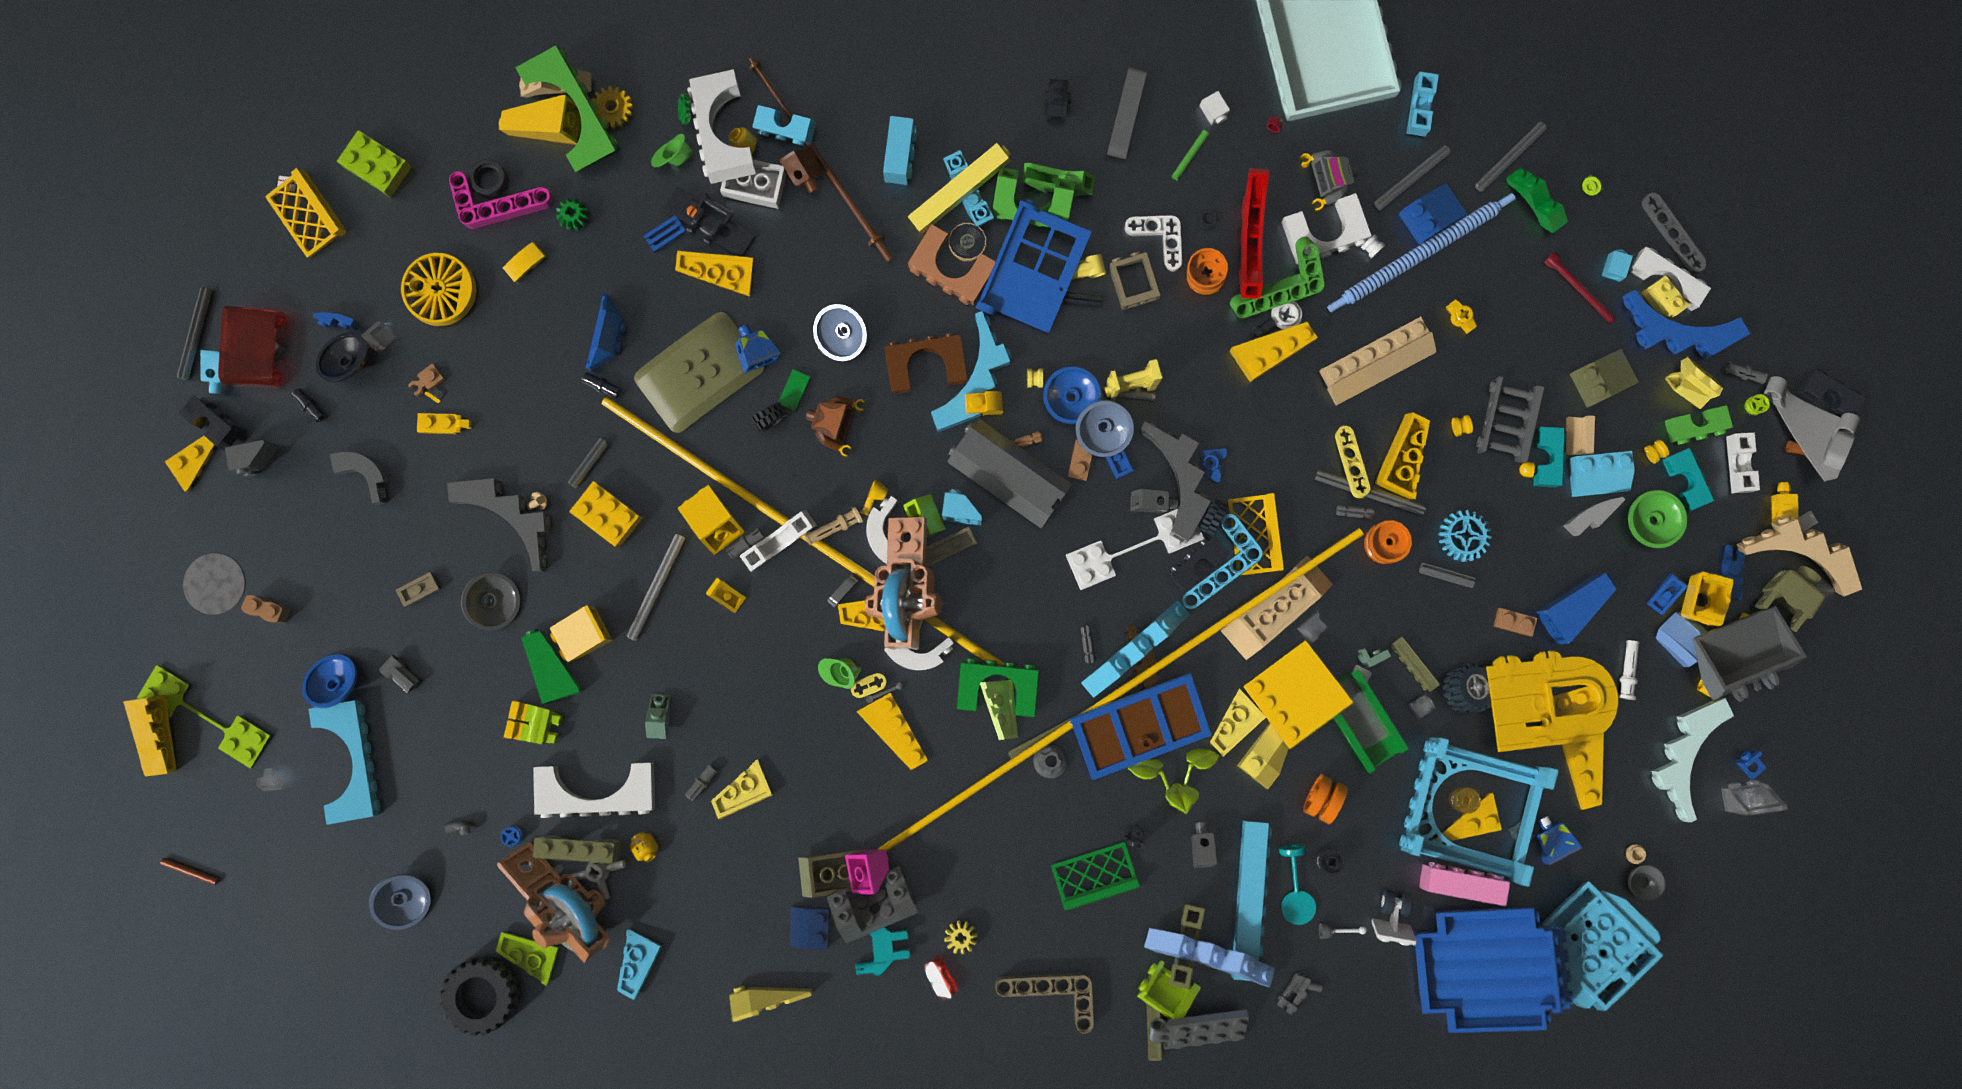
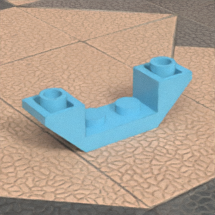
M961 150L943 158L951 180L968 167ZM978 189L962 201L976 227L994 219Z

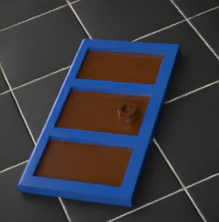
M1190 673L1070 718V723L1074 729L1092 781L1211 736L1192 679L1193 676Z

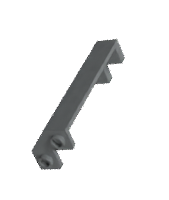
M978 418L974 424L970 422L964 431L966 434L958 445L955 444L949 452L951 456L947 462L1035 525L1042 528L1073 484Z

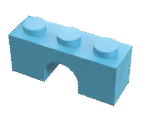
M1419 72L1416 76L1407 134L1426 136L1430 131L1433 116L1431 104L1436 94L1438 74Z
M758 105L752 128L758 130V134L768 137L769 133L774 134L776 139L786 141L787 138L793 139L792 143L804 146V143L811 144L816 121L793 114L790 124L782 127L780 124L781 112Z

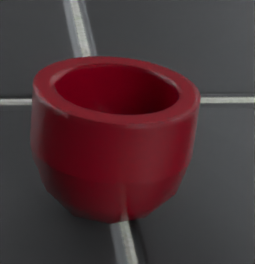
M1272 116L1266 126L1272 132H1280L1283 120L1282 118L1278 119L1277 116Z

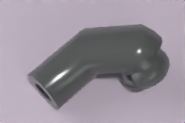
M455 821L444 824L446 834L460 831V835L466 836L471 832V826L468 822Z

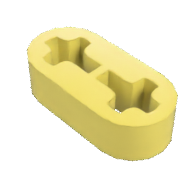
M877 673L860 679L851 688V693L857 698H862L885 688L886 678L884 675ZM875 677L883 679L879 688L877 685L870 687L869 683L874 682ZM857 684L868 686L867 689L863 690L862 695L859 692L855 693L854 689L857 688Z

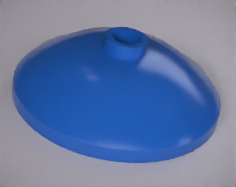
M1073 366L1064 367L1054 372L1047 380L1043 399L1048 412L1055 419L1066 424H1076L1078 416L1084 408L1091 403L1101 401V390L1096 378L1087 370ZM1070 394L1075 396V399L1072 401L1068 399Z
M339 654L329 655L317 661L304 677L302 683L304 699L316 708H329L342 702L351 693L356 684L357 669L355 664L348 657Z

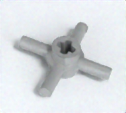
M624 860L610 864L590 862L586 870L570 875L576 880L588 878L590 881L598 883L600 893L604 900L610 898L605 882L609 872L625 868L626 863Z

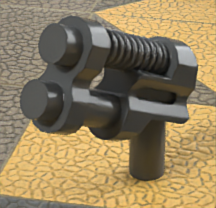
M1295 973L1292 977L1293 980L1289 983L1284 993L1278 997L1277 1005L1282 1009L1286 1005L1288 1007L1286 1012L1293 1015L1294 1012L1297 1013L1299 1010L1298 1006L1302 1000L1307 999L1308 990L1321 992L1322 984L1313 983L1306 975ZM1294 991L1297 995L1290 1003L1287 999Z

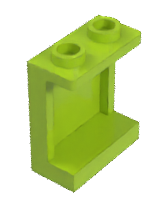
M1161 960L1157 964L1153 963L1148 970L1149 977L1147 980L1144 979L1138 988L1140 992L1137 997L1169 1019L1184 1018L1201 987L1196 983L1190 985L1189 990L1169 985L1171 971L1163 966L1165 962Z

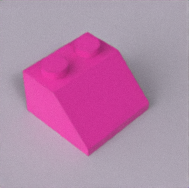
M886 849L861 850L845 855L852 894L877 893L889 870V859Z

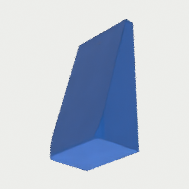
M1670 573L1648 600L1647 604L1663 615L1685 591L1688 585L1673 573Z

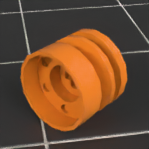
M1203 248L1196 251L1190 257L1187 266V281L1190 288L1202 295H1211L1218 292L1224 286L1228 272V263L1224 255L1212 248ZM1204 271H1207V273L1210 274V276L1206 277V275H1204Z

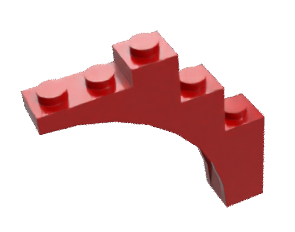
M1249 168L1246 192L1241 209V258L1239 264L1241 298H1261L1263 286V222L1269 169Z

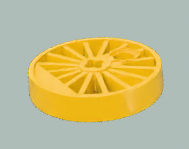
M430 253L419 257L407 268L401 282V294L406 307L417 319L433 326H446L461 320L470 311L476 297V282L470 269L459 259L444 253ZM434 259H440L438 274ZM446 259L452 260L449 267L444 273ZM427 261L430 263L432 276L423 265ZM457 264H459L462 268L450 276ZM420 267L427 278L414 273L415 270ZM462 276L461 281L454 282L456 279ZM420 283H424L423 289L417 291V286ZM432 287L434 289H440L442 287V290H438V292H436L432 289ZM451 293L459 294V297L456 298L453 295H451ZM419 296L421 297L413 304H410L409 299ZM448 298H450V299H452L453 301L457 302V308H456V309H455V307L452 305V303L449 301ZM444 301L454 315L447 317ZM426 302L419 314H417L415 309ZM438 304L442 315L440 320H436ZM432 305L430 319L424 318Z

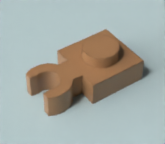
M431 364L417 374L420 380L412 381L408 386L411 389L418 386V390L414 392V395L418 397L424 393L425 388L431 391L445 381V378L436 366Z

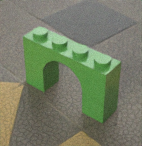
M1000 167L992 209L994 217L1014 219L1020 203L1016 193L1019 170ZM1057 178L1052 200L1047 205L1037 208L1068 221L1076 181ZM1030 219V224H1034L1035 226L1039 227H1049L1047 225Z

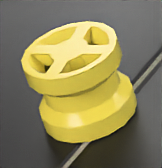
M1043 368L1038 370L1027 369L1028 388L1033 386L1043 388Z

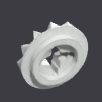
M1293 301L1273 308L1271 318L1281 330L1287 329L1300 323L1302 311L1299 305ZM1289 308V315L1293 318H1287V320L1283 322L1284 316L1281 315V312L1285 313V311Z

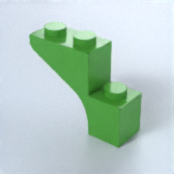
M1024 163L1022 182L1045 193L1054 192L1056 180L1061 178L1076 181L1073 196L1093 195L1095 176L1085 171H1064L1033 163Z

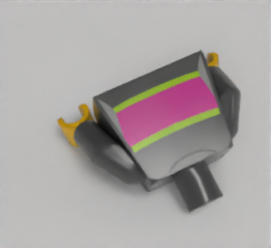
M1330 150L1313 153L1312 156L1304 153L1300 157V159H1308L1307 162L1301 163L1302 167H1308L1312 164L1320 196L1324 197L1322 200L1315 199L1312 204L1315 202L1321 203V207L1315 209V211H1320L1325 204L1329 205L1341 199L1349 191V186L1354 183L1353 177H1357L1359 174L1358 167L1350 166L1347 157H1340L1339 154Z

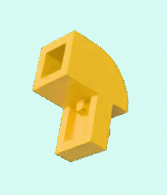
M986 391L985 393L964 395L966 414L982 413L983 416L1001 415L1003 413L1001 392Z

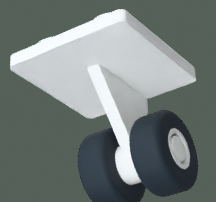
M1384 890L1380 909L1382 913L1391 914L1390 920L1372 919L1376 936L1381 941H1396L1406 946L1410 944L1416 945L1417 940L1411 925L1398 923V914L1402 917H1409L1413 906L1411 894L1402 893L1397 898L1394 891Z

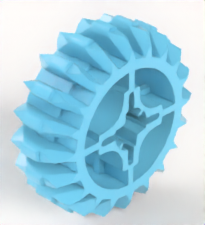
M1459 510L1456 511V515L1451 513L1449 515L1450 519H1444L1446 525H1440L1444 532H1439L1438 535L1444 536V539L1439 540V543H1445L1446 546L1442 550L1449 549L1448 556L1454 554V560H1458L1461 557V561L1465 562L1467 558L1469 561H1473L1474 556L1480 558V552L1483 554L1487 552L1484 547L1490 546V543L1486 540L1492 539V536L1487 535L1491 528L1485 529V525L1488 522H1481L1483 519L1482 515L1476 518L1475 511L1470 514L1469 510H1464L1463 513ZM1463 520L1460 530L1451 532L1453 526L1458 521ZM1469 522L1477 528L1478 533L1472 531ZM1465 532H1466V534H1468V536H1473V537H1469V538H1467V539L1464 540V538H1462V536L1459 535V534H1462V533H1465ZM1452 539H1456L1459 542L1461 550L1454 545ZM1472 540H1478L1476 547L1473 550L1468 551L1470 542Z

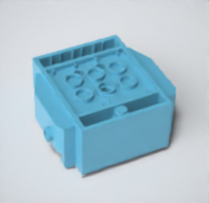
M1589 881L1582 883L1538 925H1561V929L1566 930L1567 942H1563V948L1568 950L1569 962H1565L1566 970H1570L1571 983H1567L1568 991L1572 990L1573 1003L1582 1008H1590L1593 1005L1597 1010L1606 1011L1663 956L1654 947L1660 941L1659 933L1653 927L1654 925L1646 917H1643L1627 900L1603 890L1598 891ZM1586 920L1591 922L1590 928L1585 926ZM1572 934L1577 935L1576 941L1571 940ZM1602 949L1607 953L1605 957L1600 955ZM1640 954H1642V958H1641V959H1637V957H1638ZM1631 963H1633L1636 967L1629 972L1628 969ZM1621 978L1622 981L1611 992L1605 989L1609 984Z

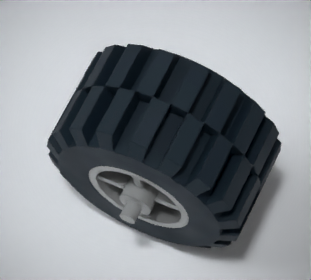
M1470 663L1455 667L1447 673L1448 677L1444 678L1443 681L1446 683L1443 685V690H1445L1444 698L1448 699L1447 703L1452 705L1454 711L1458 710V713L1472 714L1484 711L1492 706L1487 670H1485L1486 666L1479 665V663Z

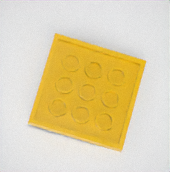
M1306 640L1243 686L1290 750L1353 704V701Z

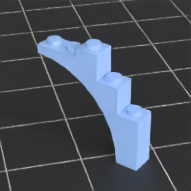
M1149 928L1144 946L1157 953L1209 966L1266 987H1270L1275 968L1257 961L1256 958L1245 953L1226 950L1215 944L1196 941L1185 935Z

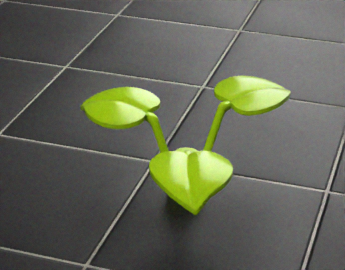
M1203 748L1189 751L1186 755V760L1190 764L1183 785L1175 783L1169 787L1165 774L1161 770L1163 763L1155 758L1128 767V770L1142 779H1152L1160 774L1166 786L1165 797L1170 802V805L1187 814L1199 798L1198 791L1187 786L1192 768L1194 766L1198 769L1210 768L1219 760V754Z

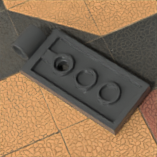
M1247 1010L1170 1019L1167 1024L1163 1019L1155 1018L1151 1022L1149 1038L1155 1043L1164 1042V1049H1180L1187 1046L1239 1041L1245 1037L1249 1016Z

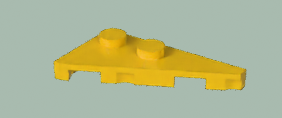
M202 436L165 461L184 492L188 493L191 491L192 483L201 474L203 466L207 464L214 452L213 448L215 445L205 436Z
M1493 793L1485 795V798L1473 805L1468 812L1461 815L1445 831H1442V835L1449 841L1502 830Z

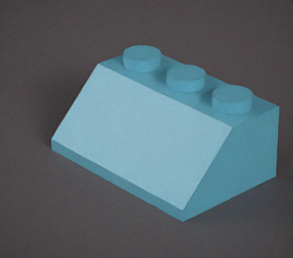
M1632 451L1575 456L1568 459L1572 497L1631 491L1634 475Z
M950 490L949 493L945 492L942 513L943 521L981 526L982 516L968 498L961 494V491Z

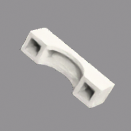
M1645 247L1640 250L1629 267L1630 272L1643 280L1652 275L1667 276L1689 304L1687 308L1691 311L1701 305L1711 289L1705 281L1696 279L1690 275L1688 270L1675 266L1672 260L1661 257L1653 248Z
M807 510L801 511L778 530L741 554L740 557L748 569L753 571L817 525Z

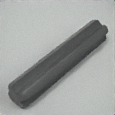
M599 438L569 479L568 483L571 486L577 488L609 445L606 440Z
M1422 562L1419 567V573L1465 587L1473 588L1476 583L1475 577Z

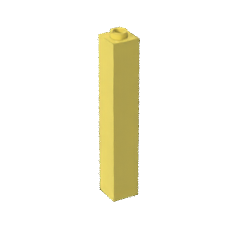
M996 143L912 212L908 218L919 232L924 233L931 224L934 225L994 176L1000 170V167H1005L1011 162L1008 157L1010 152L1004 145L1000 147Z

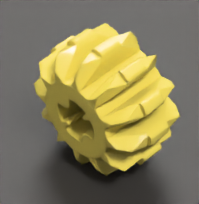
M958 920V927L951 923L950 927L953 931L946 929L945 933L950 936L944 938L946 942L952 941L948 944V949L955 946L954 953H957L958 948H961L962 954H965V947L972 951L970 944H977V941L971 939L978 936L977 933H971L975 927L971 926L967 929L968 921H965L964 926H961V921ZM958 933H962V935L966 936L967 938H964V941L960 942V940L958 938L956 939L955 936H958Z

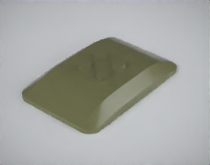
M718 312L635 373L634 380L669 429L675 433H681L760 376L764 371L763 366L747 373L743 372L735 347L738 339L742 336L726 313Z

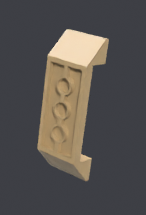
M1309 556L1301 560L1286 576L1311 560ZM1316 566L1225 626L1221 632L1244 659L1247 660L1321 598L1333 584Z

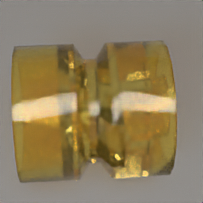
M1457 787L1449 795L1451 807L1459 812L1473 813L1479 808L1481 803L1479 794L1471 788Z

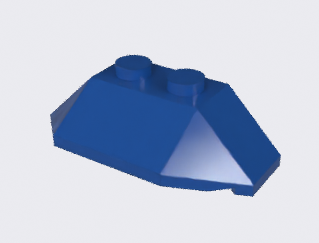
M605 293L602 296L586 363V368L590 371L596 370L616 357L617 352H620L622 341H620L621 334H624L626 330L624 318L612 299Z

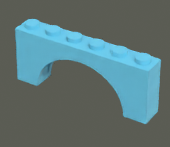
M361 700L339 703L329 708L309 709L311 728L328 729L340 736L351 753L353 763L351 781L344 794L336 801L324 805L327 825L379 815L380 802L376 799L377 783L373 780L374 764L370 761L371 745L367 742L368 726L364 723L365 707L361 704Z

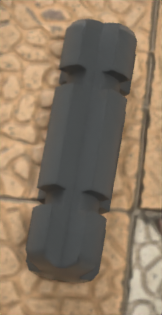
M1338 505L1336 514L1338 516L1347 515V517L1372 519L1374 518L1375 510L1373 508L1364 509V507Z
M1082 626L1080 629L1081 635H1083L1084 653H1086L1085 662L1094 663L1096 662V657L1093 654L1094 644L1093 637L1090 634L1092 633L1091 626Z

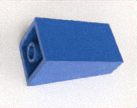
M1606 573L1593 575L1536 611L1556 644H1568L1573 641L1616 591L1615 582Z

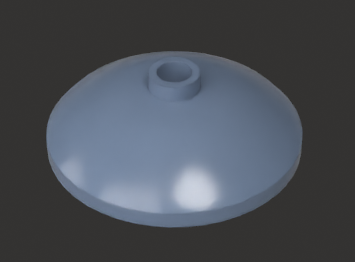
M845 304L829 305L818 313L814 321V339L819 349L828 357L834 360L846 361L858 356L865 348L868 339L867 326L860 313L851 306Z
M1110 400L1091 403L1082 410L1076 422V436L1080 445L1088 453L1099 457H1109L1123 451L1130 443L1134 432L1133 420L1127 409L1121 404ZM1105 422L1107 426L1101 427L1100 424Z
M396 874L383 879L375 886L369 899V909L373 919L379 925L393 930L414 926L424 918L430 906V893L426 884L418 877L410 874ZM397 894L402 895L400 898L395 897Z

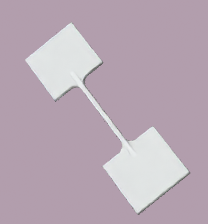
M1176 509L1154 518L1159 534L1152 539L1113 555L1107 554L1102 541H1098L1066 554V557L1080 590H1083L1116 576L1111 560L1126 552L1160 539L1164 542L1170 554L1204 540L1199 526L1197 525L1187 544L1170 536L1169 534L1176 519L1178 510Z

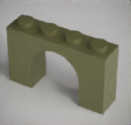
M544 834L534 839L533 858L614 863L621 859L622 840L620 839L571 840L564 839L565 835Z
M1185 905L1181 922V935L1199 941L1205 909ZM1175 957L1169 985L1189 990L1195 962Z

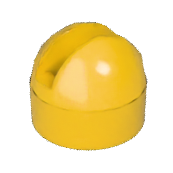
M1534 462L1523 463L1519 469L1520 474L1524 477L1533 478L1535 471Z

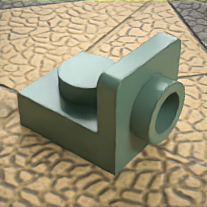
M1365 648L1358 650L1359 661L1363 666L1366 665L1367 668L1391 657L1388 650L1382 651L1381 648L1371 652V657H1369Z

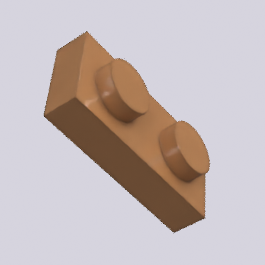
M1078 440L1075 441L1068 478L1087 481L1092 454L1088 453Z
M1498 608L1493 627L1533 637L1537 618Z

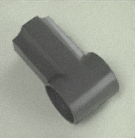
M391 655L379 671L386 678L397 683L404 691L410 693L416 688L420 680L405 667L404 662L395 655Z

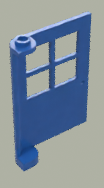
M1026 199L1025 202L1020 201L1017 212L976 309L992 316L998 311L1049 333L1091 235V231L1041 211L1035 207V202ZM1030 219L1051 227L1044 247L1023 239ZM1055 229L1076 238L1069 257L1047 249ZM1021 242L1042 251L1034 270L1013 262ZM1045 253L1067 261L1059 281L1038 272Z

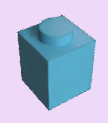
M1614 250L1608 254L1602 276L1619 282L1627 276L1633 256L1628 255L1624 250Z

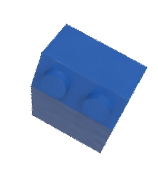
M1447 183L1419 198L1399 213V216L1419 245L1467 215V212Z

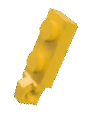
M418 413V433L457 434L461 433V429H472V421L463 420L461 415Z

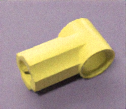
M1092 255L1085 258V260H1080L1072 280L1088 276L1095 278L1105 275L1102 255Z

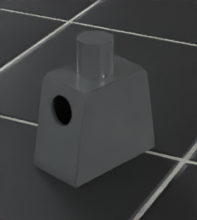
M1138 489L1131 492L1130 511L1163 513L1168 511V508L1177 509L1178 498L1169 497L1168 491Z
M1207 822L1195 823L1196 834L1191 838L1194 868L1214 867L1217 865L1214 834L1208 833ZM1200 840L1206 842V847L1201 846Z

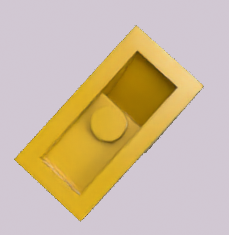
M716 578L706 592L708 596L736 613L746 599L745 596Z

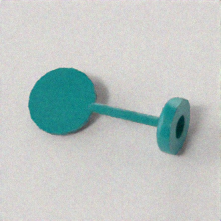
M1298 843L1285 844L1279 847V853L1282 856L1291 857L1294 891L1284 897L1281 903V911L1288 922L1294 925H1302L1308 923L1316 913V904L1313 897L1309 893L1299 890L1296 856L1306 853V845Z

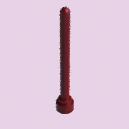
M1553 252L1544 263L1548 267L1555 268L1608 322H1614L1615 317L1561 263L1560 256Z

